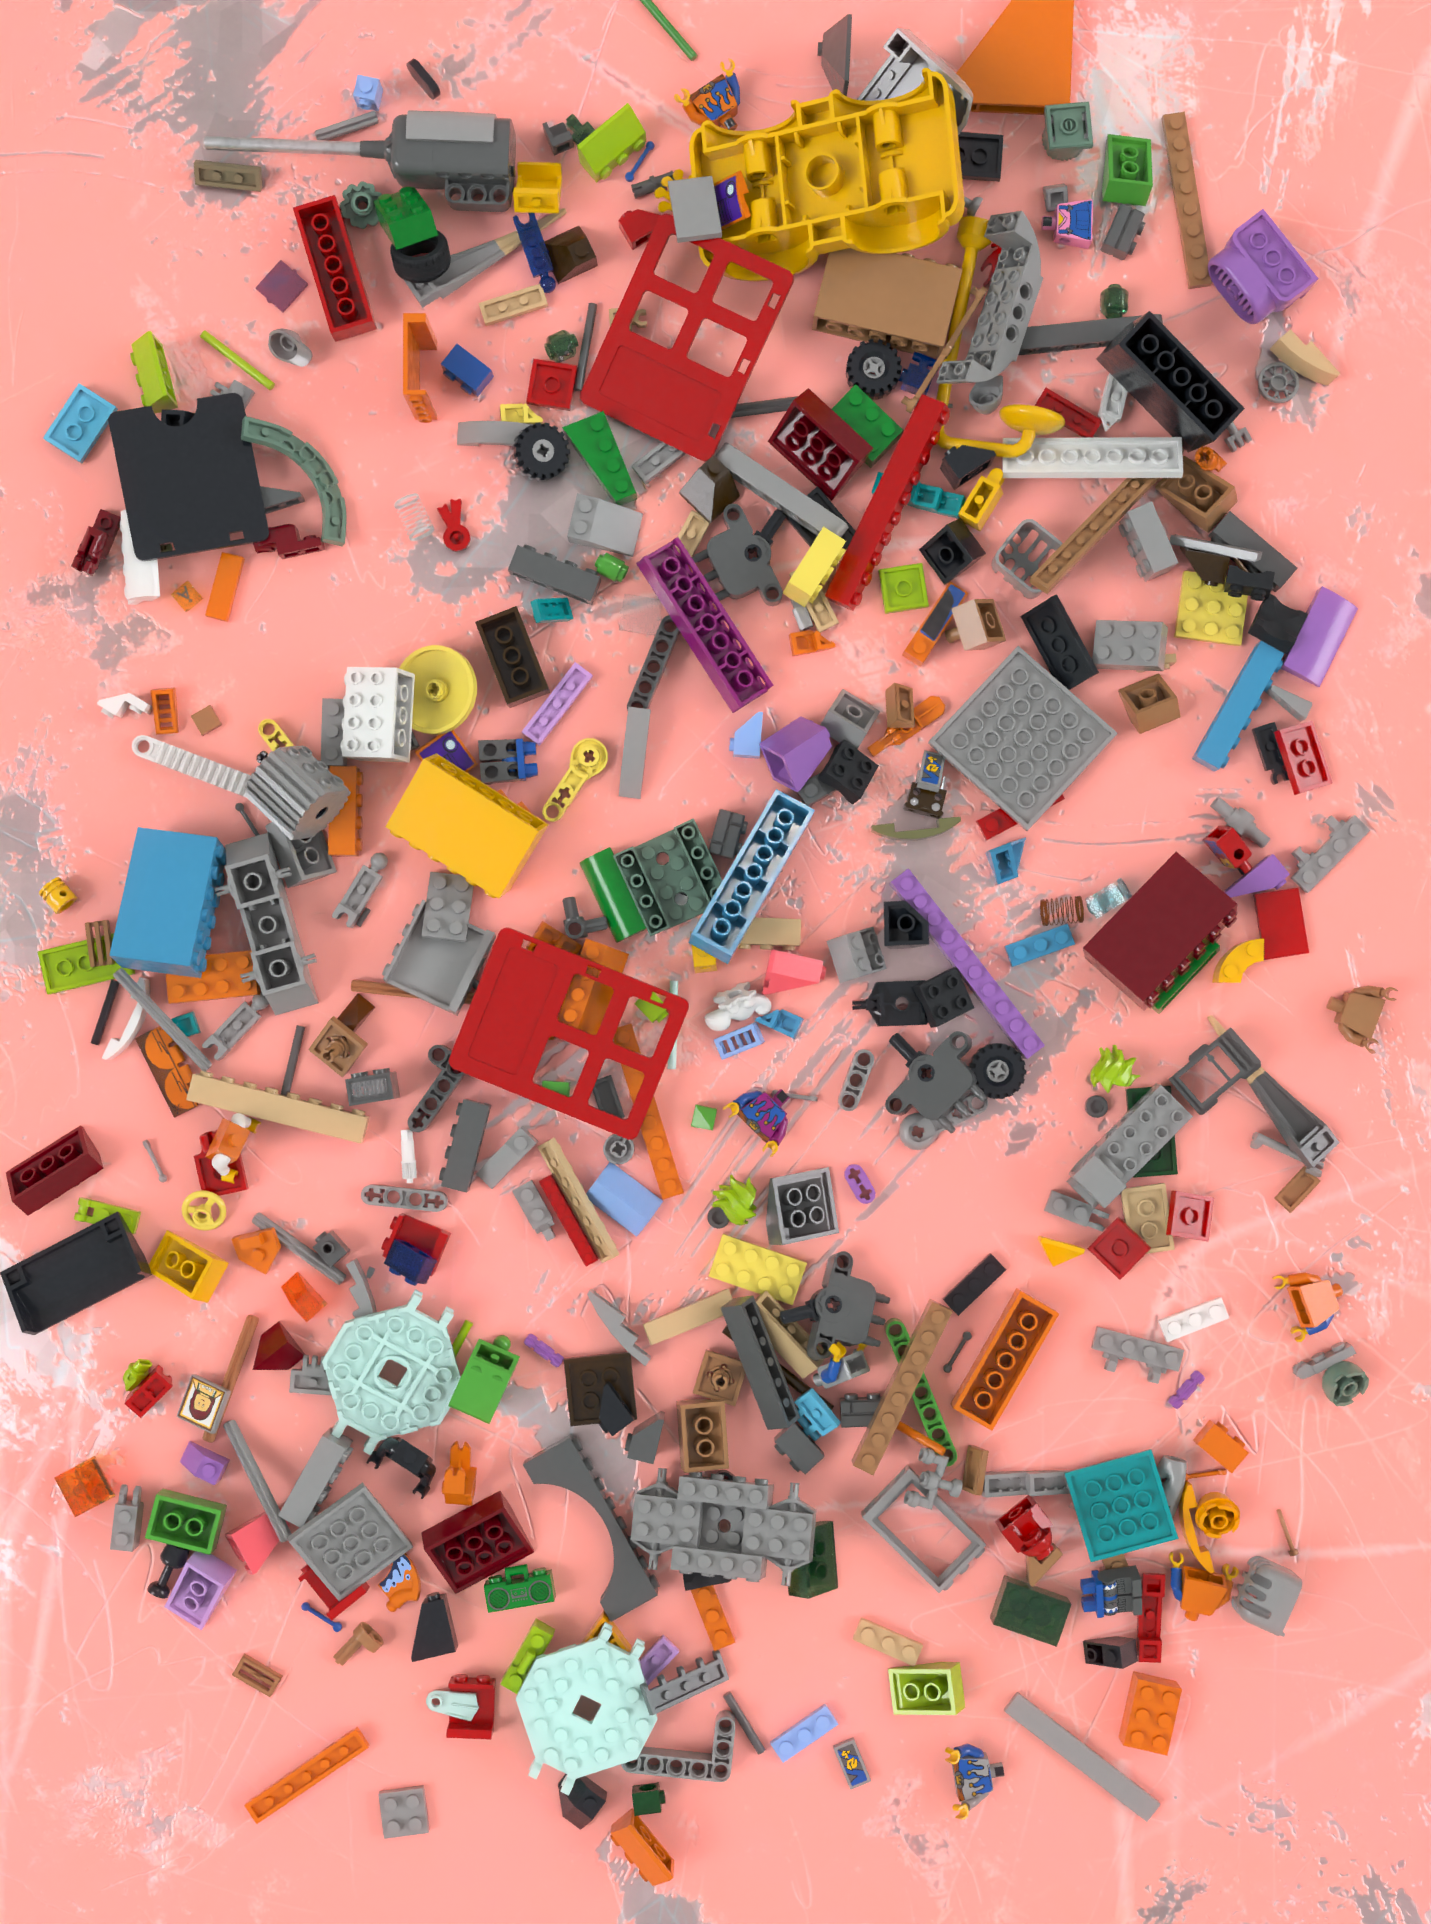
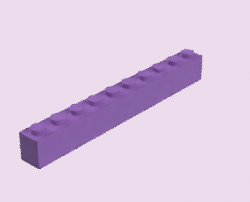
M908 868L889 884L900 899L907 901L929 922L930 938L953 968L957 967L963 981L1023 1059H1028L1045 1045L910 869Z

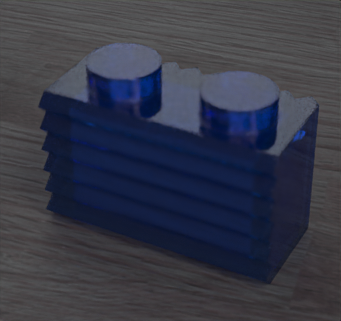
M399 1239L394 1240L384 1261V1264L390 1267L389 1271L391 1273L404 1276V1281L414 1286L417 1283L427 1284V1280L437 1263L436 1259L407 1241Z

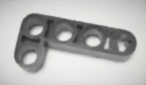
M434 1045L429 1049V1060L442 1071L408 1118V1127L413 1132L424 1131L430 1126L466 1075L463 1072L457 1074L452 1070L449 1064L452 1050L445 1045ZM438 1048L442 1049L445 1053V1057L441 1061L436 1060L434 1057V1052ZM443 1079L448 1080L450 1083V1088L447 1092L442 1091L439 1087V1083ZM430 1097L437 1101V1107L434 1110L429 1109L426 1105ZM424 1112L431 1115L430 1117L428 1115L424 1116L421 1121L424 1124L423 1126H415V1118H420Z

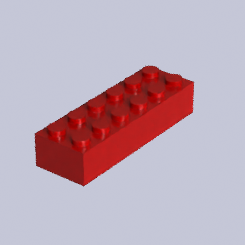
M332 195L293 207L329 330L335 342L377 330L336 196Z

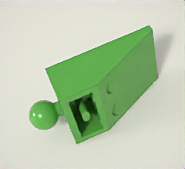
M497 1336L493 1344L482 1339L478 1340L449 1402V1407L490 1424L520 1356L508 1351L511 1347V1341L507 1336Z

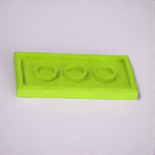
M114 933L111 934V939H112V941H113ZM101 936L104 961H107L105 938ZM94 938L96 961L99 962V961H98L97 946H96V938ZM87 940L37 952L47 995L115 979L113 974L122 968L116 962L112 965L90 967ZM122 968L129 976L135 974V969Z

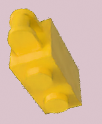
M992 469L987 478L981 475L958 513L965 524L978 531L982 530L1003 495L1001 486L1004 478L1001 469Z

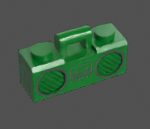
M524 1564L505 1568L506 1577L502 1578V1575L489 1577V1580H486L484 1584L488 1613L555 1602L556 1592L552 1569L546 1570L545 1567L536 1568L529 1574L528 1565ZM520 1574L524 1575V1577L512 1579L511 1577Z

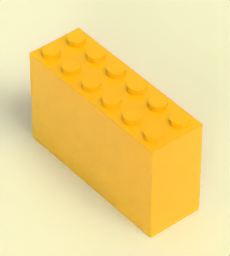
M436 753L423 759L385 827L390 830L393 836L404 838L412 848L423 850L431 860L442 862L450 872L454 874L459 873L466 878L465 880L473 886L478 885L484 889L485 894L499 899L510 891L549 824Z

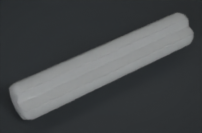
M371 111L315 131V136L317 140L328 141L378 124L379 120L376 112Z

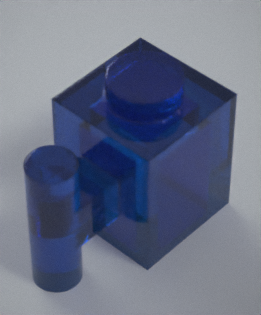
M914 352L912 360L918 362L919 366L910 363L908 370L903 368L899 379L900 382H903L901 390L914 395L930 372L927 367H933L937 359L918 352ZM930 382V384L928 385V387L926 388V390H925V392L923 393V395H927V392H928V390H929V387H930V385H931V382Z

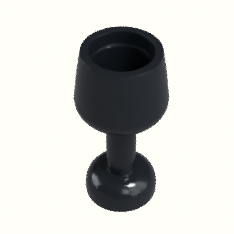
M166 1544L160 1554V1559L165 1567L159 1580L149 1584L147 1591L158 1598H168L170 1589L166 1584L173 1569L184 1567L189 1555V1549Z

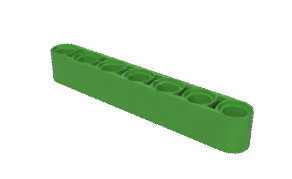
M891 1318L885 1323L884 1328L896 1360L899 1363L902 1355L898 1354V1349L902 1345H907L910 1337L903 1322L898 1318ZM893 1324H899L901 1331L893 1335L889 1332L890 1327ZM923 1372L916 1389L921 1386L925 1387L926 1394L918 1397L914 1391L912 1399L928 1438L952 1451L947 1466H951L957 1460V1452ZM931 1407L935 1409L934 1415L929 1418L923 1415L924 1410ZM940 1428L943 1430V1435L940 1438L932 1437L933 1430Z

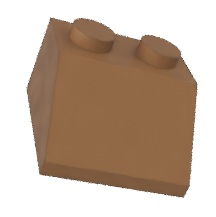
M1159 673L1118 690L1128 717L1139 734L1181 717L1178 698Z

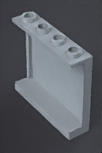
M422 899L420 905L416 904L413 909L412 916L414 917L411 924L407 923L403 929L402 936L404 938L401 944L397 943L392 952L394 958L391 964H386L382 972L383 980L391 986L458 1016L496 939V935L488 929L485 931L469 923L466 943L422 938L426 901Z

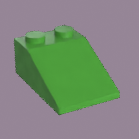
M1108 134L1103 171L1102 200L1112 203L1146 206L1153 187L1151 139Z

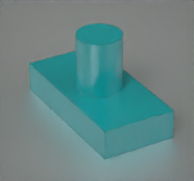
M547 598L531 601L533 617L536 623L568 622L573 619L568 598Z

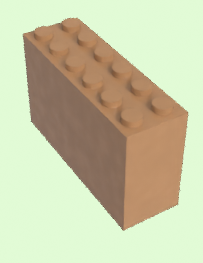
M852 248L829 252L813 316L812 330L856 341H864L865 343H868L869 339H874V342H878V339L883 340L882 344L884 345L887 342L890 343L891 349L895 348L898 351L937 360L945 345L962 269L950 263L945 265L939 264L929 258L918 259L909 253H903L902 255L897 253L869 254Z

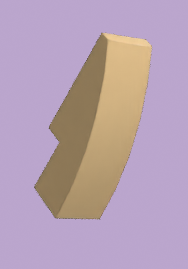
M1291 329L1270 348L1291 369L1317 383L1328 386L1340 375V372L1312 341L1305 345Z

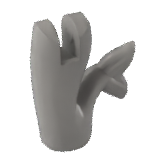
M1163 1455L1157 1465L1160 1479L1166 1478L1162 1486L1173 1519L1185 1485L1187 1461L1178 1457Z

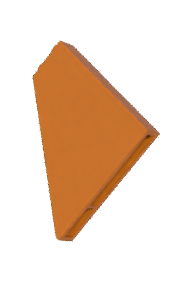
M1011 0L956 73L973 93L970 112L1044 115L1045 105L1070 103L1074 0Z

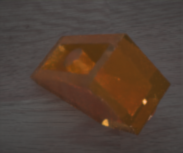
M298 1271L281 1286L291 1306L306 1322L310 1321L328 1304Z

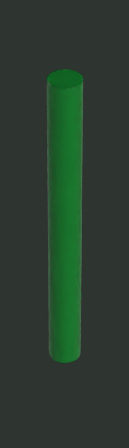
M640 0L691 61H694L698 56L697 53L652 0Z

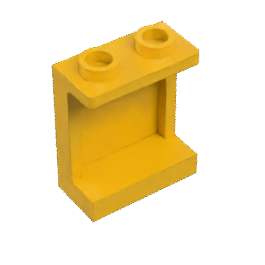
M518 162L517 185L513 190L514 212L559 213L562 189L561 163Z

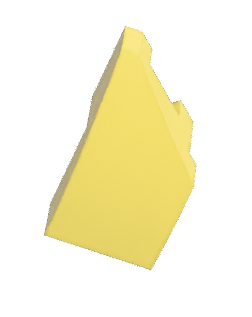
M522 403L500 404L501 421L527 424L540 422V424H543V419L537 416L526 403L524 405Z

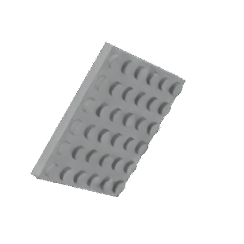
M1017 646L929 740L928 744L1024 830L1028 831L1118 733L1021 647Z

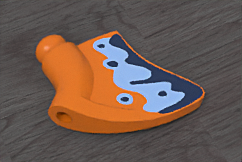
M405 1553L392 1562L388 1575L378 1584L380 1589L389 1598L386 1607L391 1612L401 1608L407 1601H418L420 1598L421 1583L419 1574L414 1563Z

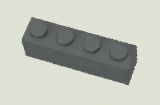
M1231 511L1223 517L1208 535L1212 542L1261 551L1262 556L1259 561L1239 560L1250 573L1275 572L1272 585L1274 592H1277L1297 570L1293 563Z
M524 544L521 547L517 545L508 568L511 575L589 605L593 604L601 583L600 576H597L598 572L586 568L584 571L577 568V564L565 560V563L556 560L557 557L547 552L542 555L537 553L536 549L532 546Z
M463 1099V1103H458L456 1115L459 1116L457 1125L453 1124L450 1133V1137H453L452 1145L447 1146L444 1157L448 1159L446 1168L442 1167L439 1175L442 1187L465 1193L469 1192L491 1105L469 1099Z

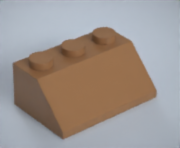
M713 1399L676 1401L680 1465L684 1473L729 1469L725 1401Z

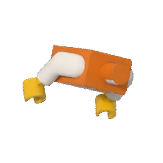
M240 1113L234 1114L231 1117V1121L225 1118L222 1119L205 1156L212 1160V1166L222 1175V1181L235 1183L234 1176L238 1175V1171L230 1169L227 1165L238 1159L249 1133H257L255 1130L258 1124L261 1125L260 1121Z

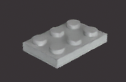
M430 872L422 938L466 943L474 886L469 884L464 876Z

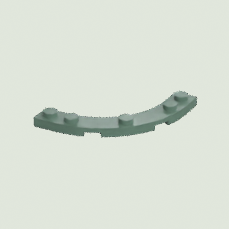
M245 416L242 420L241 440L277 450L288 456L303 469L315 486L322 506L321 542L342 547L345 544L346 505L337 485L339 483L329 464L308 442L304 443L292 435V431L267 421Z

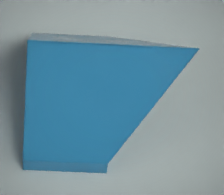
M1026 837L996 847L985 853L997 884L1018 877V868Z

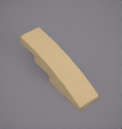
M724 1289L707 1298H702L684 1307H679L642 1324L650 1345L723 1316L721 1307L732 1299L729 1289Z

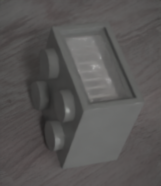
M390 1068L373 1070V1075L369 1076L368 1071L351 1074V1079H345L349 1106L400 1098L396 1071L390 1072Z

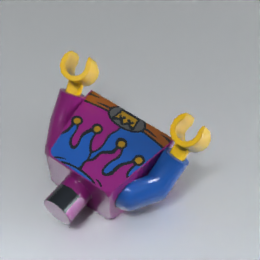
M782 1089L772 1098L765 1091L762 1093L756 1090L743 1093L733 1102L725 1105L723 1110L727 1108L732 1110V1114L728 1117L731 1118L737 1114L766 1143L762 1151L764 1152L768 1147L772 1150L770 1157L774 1156L778 1151V1146L785 1137L788 1125L787 1113L781 1107L790 1097Z

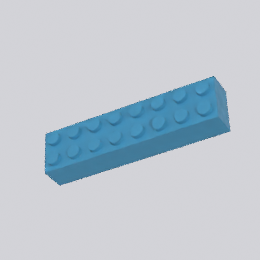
M778 789L774 791L691 933L688 943L729 964L810 823L815 812L814 809Z

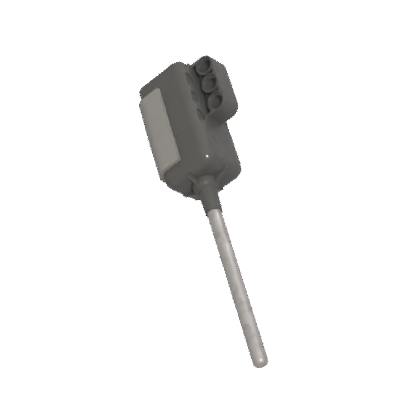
M408 110L407 114L398 115L393 120L392 132L389 137L378 141L352 142L205 136L203 138V147L206 150L349 155L385 159L389 164L394 179L397 180L399 185L402 187H415L416 189H445V197L450 208L453 210L505 212L511 207L516 177V134L511 118H497L496 114ZM454 194H461L460 199H451ZM478 194L483 195L482 200H480V201H474V200H473V198H474L476 195H478ZM499 195L506 197L502 202H496L495 199Z

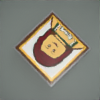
M192 1374L176 1417L211 1434H215L231 1391L197 1374Z

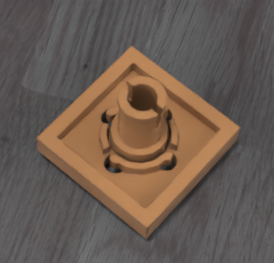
M333 1016L308 1050L343 1078L367 1047L368 1043Z
M706 1349L693 1394L713 1400H724L725 1404L736 1406L745 1377V1370L741 1360ZM708 1371H711V1372L713 1373V1374H712V1377H711V1373H709L708 1376H707V1372H708Z

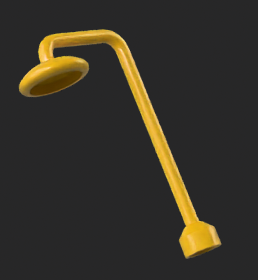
M966 216L962 217L959 221L956 239L965 249L947 342L966 314L977 254L991 244V241L984 237L989 221L984 218ZM962 332L956 340L951 353L943 362L957 361ZM939 384L936 400L946 403L948 407L952 384ZM1023 404L1007 405L1000 409L999 417L1008 427L1022 433L1021 439L1017 443L1009 445L950 437L945 434L943 425L937 444L947 450L954 446L959 448L962 445L992 450L996 453L997 457L1015 458L1025 454L1031 448L1035 435H1048L1062 429L1065 425V419L1057 412L1038 406Z

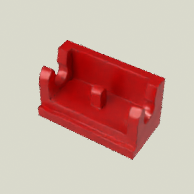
M158 1364L127 1395L124 1404L142 1418L173 1387L171 1384L172 1377L170 1375L168 1377L165 1376L163 1368Z

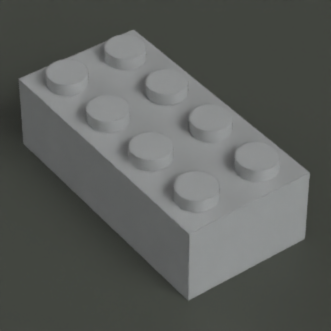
M331 1427L322 1435L278 1515L299 1528L317 1516L321 1509L318 1504H322L332 1489L329 1484L332 1485L343 1469L340 1467V1464L343 1465L354 1449L350 1447L353 1442L352 1439L343 1434L340 1438L331 1435L333 1431Z

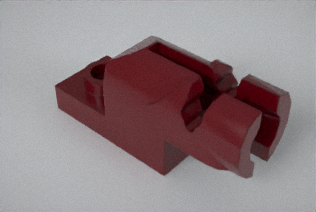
M100 509L93 527L88 526L77 550V555H75L71 564L72 568L93 576L94 572L98 569L101 559H107L120 528V516Z
M293 524L269 527L268 539L263 542L253 543L257 554L275 552L277 549L278 555L282 560L325 550L324 542H321V538L316 537V535L306 536L301 541L298 528Z

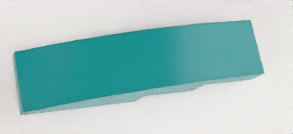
M878 472L872 494H874L884 473ZM919 481L916 486L913 485L911 498L907 505L959 519L958 513L963 507L966 498L964 495L946 492L942 488L921 484Z

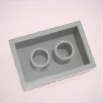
M1152 501L1128 511L1119 521V531L1122 537H1126L1129 544L1127 545L1128 552L1132 558H1135L1137 573L1140 578H1144L1145 582L1170 572L1179 563Z
M1096 620L1092 660L1097 669L1164 671L1168 627L1163 622Z

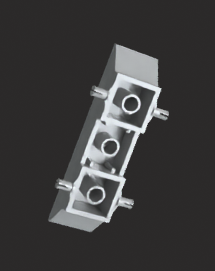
M269 833L226 844L227 866H225L228 876L227 885L215 887V892L221 891L216 893L217 897L230 893L235 900L237 910H240L252 951L250 954L253 961V971L240 974L241 978L250 976L249 978L242 979V982L257 981L262 995L266 997L275 1016L318 1004L308 964L317 963V958L308 960L316 957L315 953L307 956L304 954L282 879L292 876L291 872H287L291 871L290 868L279 869Z

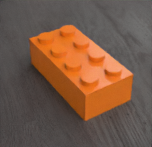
M252 951L206 955L207 966L206 970L202 972L201 978L166 974L168 1004L260 995L261 988L256 980L243 983L242 979L249 978L250 976L240 977V974L253 971V961L250 954Z

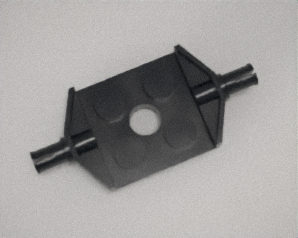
M925 980L875 982L868 999L852 1001V1005L861 1004V1006H852V1010H868L877 1027L927 1025L926 1012L913 989L914 986L925 982ZM899 997H904L908 1001V1006L904 1010L896 1007L895 1003Z

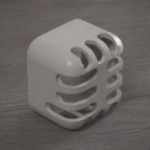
M1023 520L995 554L991 562L992 570L995 573L1001 572L1004 575L1003 580L1009 582L1024 597L1028 599L1037 598L1043 591L1033 589L1034 585L1030 587L1024 581L1028 576H1032L1039 568L1038 564L1050 549L1056 551L1063 543L1035 520ZM1032 529L1039 534L1036 540L1025 553H1019L1018 547ZM1016 534H1018L1021 538V542L1019 544H1016L1013 541V538ZM1041 540L1047 544L1045 550L1034 562L1029 561V554ZM1008 544L1013 548L1011 554L1005 552ZM1000 554L1005 560L1003 564L999 561ZM1008 559H1012L1015 562L1011 570L1004 566ZM1020 567L1025 569V574L1021 579L1014 574Z
M1254 1556L1247 1562L1250 1566L1249 1571H1243L1242 1573L1244 1578L1243 1585L1237 1584L1236 1588L1239 1593L1237 1597L1232 1596V1607L1247 1623L1276 1636L1284 1637L1285 1633L1283 1630L1301 1592L1302 1579L1284 1566L1264 1557ZM1244 1597H1245L1247 1600H1249V1601H1251V1602H1253V1603H1250V1602H1248V1601L1243 1600Z

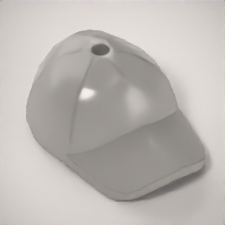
M284 328L270 332L268 346L276 358L300 367L310 363L313 357L312 351L302 343L299 334Z
M999 375L988 381L975 383L969 394V402L980 414H991L1000 405L1003 396V376Z

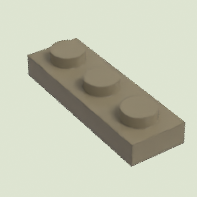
M195 160L193 163L195 185L261 192L263 188L261 167Z

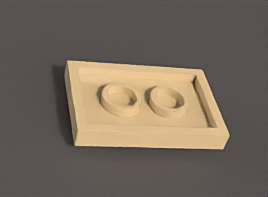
M1165 1183L1125 1188L1120 1193L1124 1222L1151 1247L1146 1254L1175 1250L1173 1236L1166 1235L1169 1205Z

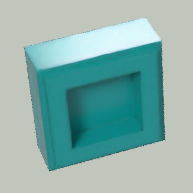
M194 1012L171 1019L187 1037L201 1033Z

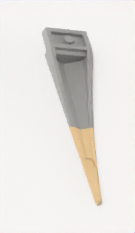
M565 208L559 210V213H552L512 233L450 255L451 263L448 270L433 281L413 283L404 280V282L422 308L439 297L444 299L561 218L567 211Z

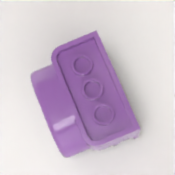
M1264 209L1239 226L1231 235L1225 248L1208 262V273L1214 286L1234 312L1249 324H1258L1272 312H1281L1285 308L1290 307L1298 298L1302 299L1319 279Z

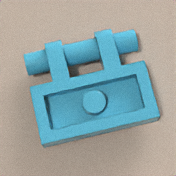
M813 1388L794 1401L800 1416L797 1421L803 1427L802 1431L807 1436L809 1435L813 1441L819 1439L821 1435L822 1437L841 1423Z

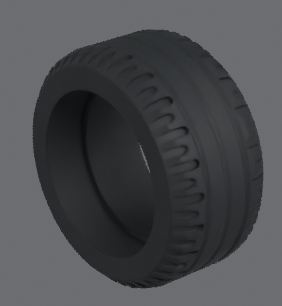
M437 230V236L397 250L391 244L390 254L397 275L413 283L430 282L442 276L448 270L451 263L448 242L443 233ZM428 253L423 256L412 257L417 254Z

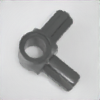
M566 897L562 900L566 919L563 920L565 932L571 939L577 940L588 937V933L608 928L607 919L604 916L585 920L583 916L579 917L575 897ZM574 923H578L581 926V932L578 935H571L569 932V927Z

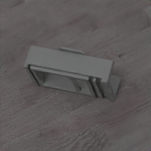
M1230 1027L1209 1046L1203 1044L1189 1056L1190 1062L1168 1080L1199 1115H1203L1218 1102L1217 1098L1240 1078L1247 1079L1261 1067V1061ZM1219 1046L1240 1070L1233 1078H1230L1214 1060V1056L1209 1054L1215 1047ZM1207 1056L1208 1061L1216 1066L1228 1082L1201 1103L1179 1077L1203 1057Z

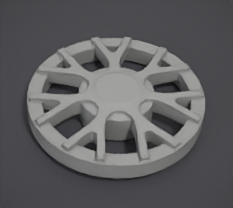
M1271 363L1259 374L1258 389L1261 395L1272 403L1288 402L1299 389V377L1296 371L1285 363ZM1276 367L1283 368L1282 374H1276ZM1267 370L1273 375L1271 379L1264 374ZM1291 373L1293 379L1288 381L1286 375ZM1262 382H1269V387H1263ZM1287 385L1293 386L1294 391L1287 390ZM1269 390L1275 392L1274 397L1267 394ZM1279 392H1283L1286 398L1280 399Z

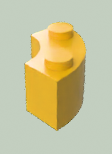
M1264 939L1244 941L1231 947L1218 961L1212 983H1241L1242 975L1247 967L1255 962L1264 961Z

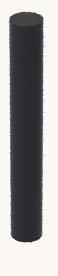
M111 980L90 1042L92 1044H100L120 984L118 981Z

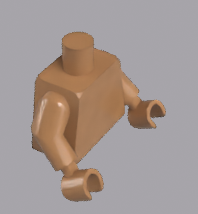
M1369 985L1354 988L1350 993H1344L1342 1000L1331 996L1326 1008L1337 1012L1334 1022L1338 1024V1030L1348 1042L1362 1048L1365 1046L1370 1054H1375L1376 1052L1373 1049H1369V1046L1373 1043L1380 1046L1378 1041L1372 1038L1386 1001L1381 998L1385 997L1389 1001H1396V998L1389 997V992L1398 990L1393 987L1384 989L1383 987Z

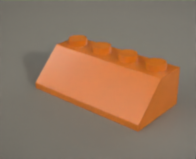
M586 939L580 956L623 973L629 954ZM588 966L586 973L599 977L601 971ZM575 974L564 999L558 1020L590 1034H597L613 995V988L580 974Z

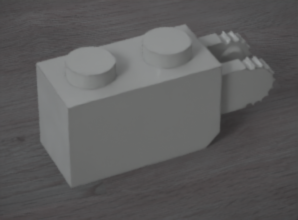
M122 1484L120 1487L119 1499L114 1509L110 1550L133 1552L140 1544L144 1503L141 1502V1486H136L133 1490L132 1501L127 1500L128 1486Z

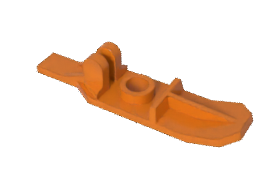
M938 696L928 697L914 708L915 726L906 731L903 728L887 727L884 736L867 747V749L874 757L888 746L901 745L943 715L946 705Z

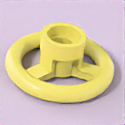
M204 1190L196 1191L189 1194L183 1201L182 1215L184 1220L195 1229L203 1231L213 1230L219 1227L225 1220L226 1206L217 1194ZM196 1198H209L205 1204L199 1206L189 1205ZM215 1202L220 1210L216 1221L211 1216V1207Z

